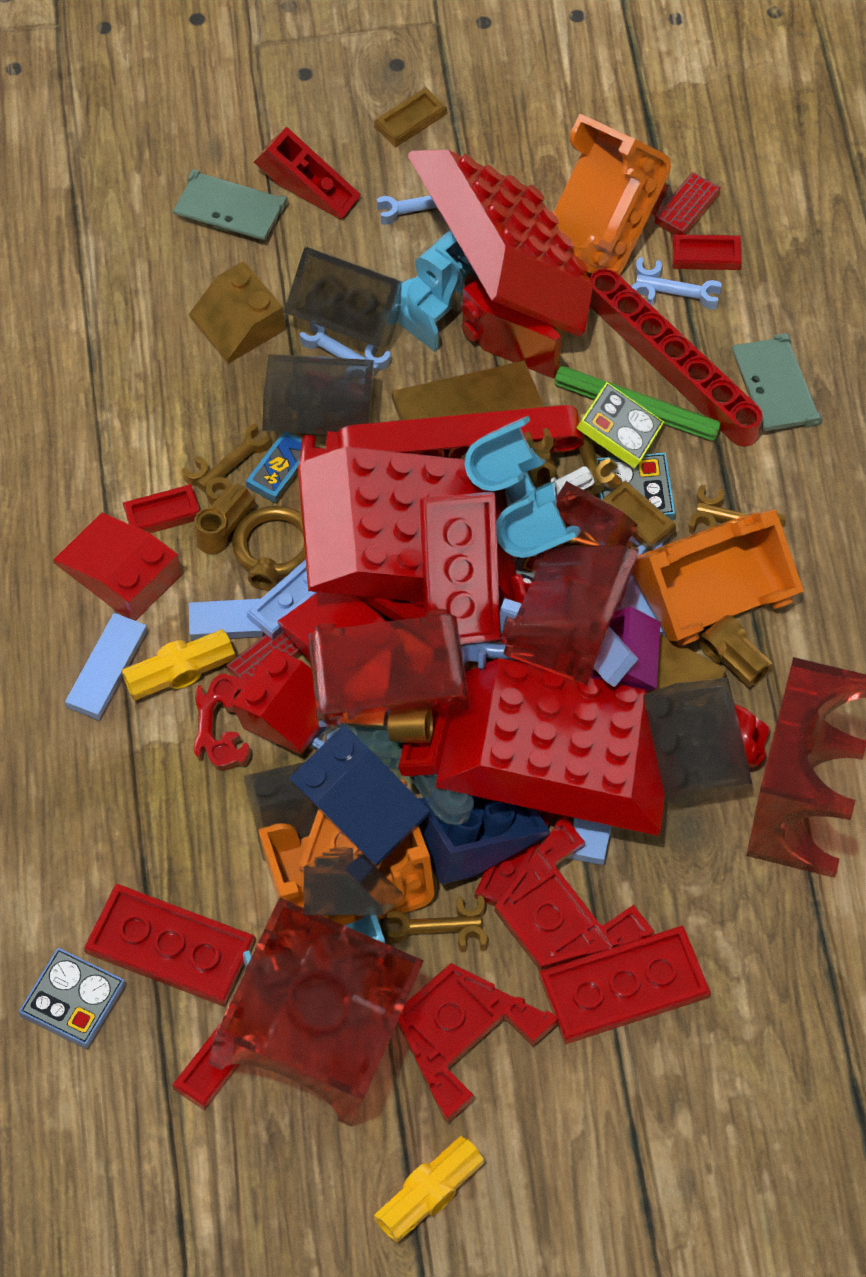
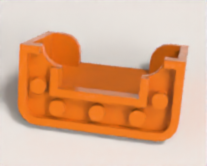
M579 114L571 130L570 143L575 150L581 152V155L553 214L559 220L557 226L560 231L572 241L573 247L571 249L586 264L587 272L593 274L598 269L607 268L620 275L669 176L671 161L666 154L587 116Z
M776 509L735 518L627 560L635 581L657 620L661 622L660 625L669 641H677L679 646L700 639L698 632L704 630L705 626L718 622L725 615L734 616L759 605L770 603L773 609L783 607L794 602L793 595L804 592Z
M277 823L258 829L287 934L292 939L296 937L299 938V941L313 939L317 937L316 930L322 929L325 932L353 923L363 918L370 907L374 908L377 919L381 920L387 918V913L391 911L407 913L425 907L434 898L430 855L419 826L382 861L372 891L300 871L298 867L309 836L299 839L294 826Z

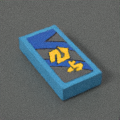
M284 430L248 477L246 487L277 503L298 475L297 467L300 461L302 439Z

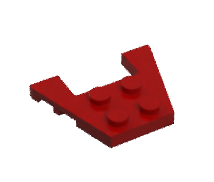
M565 816L558 820L554 829L545 841L541 843L534 856L525 868L521 870L494 908L495 913L539 970L653 935L655 932L634 904L604 925H601L556 868V865L580 850L585 844V841Z
M450 963L394 1012L395 1020L443 1119L447 1123L473 1101L474 1094L449 1068L503 1020H506L532 1046L558 1024V1017L547 1010L543 1012L525 1003V999L519 996L515 998L495 988V984L453 963Z

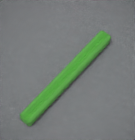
M560 366L555 376V384L557 386L594 399L605 383L608 382L565 366ZM608 382L660 418L666 425L711 441L715 440L718 436L721 423L715 419Z

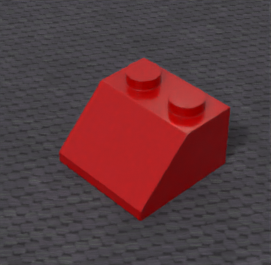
M272 649L231 704L243 729L302 755L336 709L339 695L331 685L303 661Z

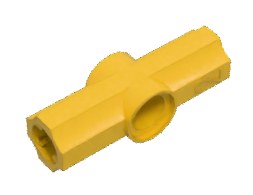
M221 629L189 643L182 640L170 642L159 649L157 656L121 671L127 689L135 701L170 686L173 689L186 688L194 684L202 673L229 663L236 657L227 633Z
M460 1136L430 1164L425 1162L416 1168L404 1182L403 1189L374 1214V1220L390 1239L398 1243L426 1216H434L439 1213L454 1197L456 1189L484 1164V1158L474 1144Z

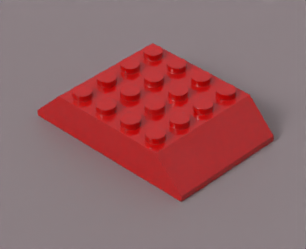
M450 150L411 151L407 155L491 300L581 337L585 333L593 283L586 273L588 271L586 264L571 249L573 247L572 241L557 226L559 223L558 218L543 203L545 200L544 195L535 186L529 185L527 187L512 175L506 177L488 164L482 166L467 154L461 156Z
M345 446L300 462L297 468L308 591L424 602L420 498L492 492L495 494L497 521L502 511L507 508L505 488L488 491L474 485L467 476L464 465L465 460ZM497 542L499 609L501 610L504 598L514 601V592L510 579L511 576L516 575L514 556L504 551Z
M498 658L486 663L483 669L476 667L461 674L435 788L659 836L673 722L645 689L617 684L613 687L604 680Z

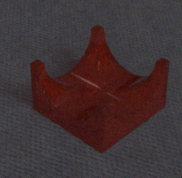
M793 657L759 792L746 856L835 878L840 858L824 852L812 841L803 826L801 818L834 817L851 821L855 800L847 798L829 788L817 776L813 768L823 762L839 758L863 760L866 740L838 730L825 721L824 718L846 702L866 698V674Z
M279 897L215 1034L208 1064L222 1070L230 1064H245L283 1075L322 1097L336 1111L338 1121L352 1127L424 960Z

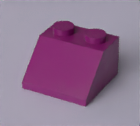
M631 606L602 616L601 618L638 658L618 684L645 689L647 692L657 689L661 622ZM575 647L574 674L604 680Z

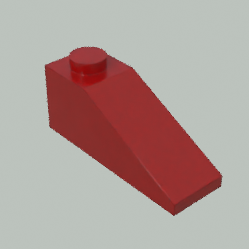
M287 126L271 140L253 162L279 186L340 220L361 196L353 186Z

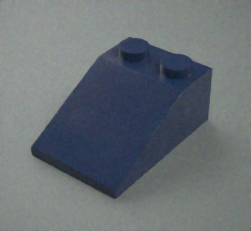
M345 725L335 732L289 778L296 788L376 867L431 813L397 776Z
M454 791L419 798L431 812L418 826L430 855L431 869L441 884L474 877L545 838L550 832L536 809Z

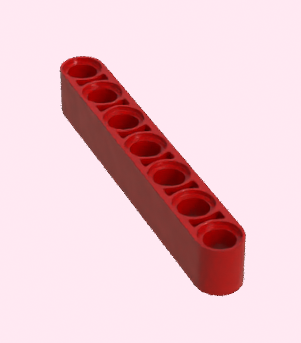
M607 268L594 271L590 277L593 283L590 307L704 416L719 421L721 423L720 431L734 444L742 447L755 444L760 435L763 417L760 407L618 273Z
M571 405L357 424L344 427L337 433L339 448L346 446L461 459V456L465 455L471 445L481 437L529 416L530 421L520 427L523 434L525 435V432H530L533 442H539L544 438L543 429L548 428L553 438V446L549 450L550 453L571 451L580 447L584 442L582 432L577 429L580 423L577 409Z

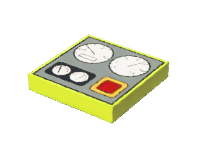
M606 382L578 424L577 429L635 469L664 421Z

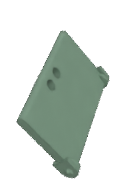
M193 169L188 177V184L173 210V214L210 224L218 230L225 232L233 231L265 241L279 214H283L288 204V197L284 195L276 196L202 174L201 171Z
M789 334L774 335L773 339L732 346V351L749 395L762 410L761 426L763 431L804 425L807 428L817 426L823 421L821 414L817 412L790 344Z

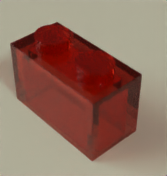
M568 481L565 482L556 497V507L565 526H579L581 535L620 556L638 526L635 521L623 511Z

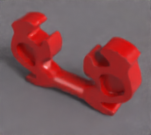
M228 674L217 675L211 682L206 695L202 685H199L196 689L195 702L199 712L198 734L193 750L199 761H202L203 753L206 750L211 763L220 771L232 769L236 766L245 767L251 757V749L248 743H244L240 749L235 748V744L241 741L239 733L225 732L218 741L214 739L212 734L213 711L218 704H223L226 711L235 712L231 703L248 682L245 676L237 678Z

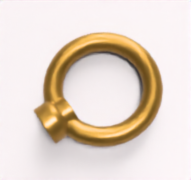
M267 506L249 513L237 525L232 539L233 552L238 562L249 571L248 581L255 588L260 590L273 589L278 578L286 577L305 560V549L303 544L299 554L284 563L277 564L273 559L261 557L257 560L247 549L246 542L249 533L262 522L284 520L294 524L303 534L302 514L298 510L285 506Z

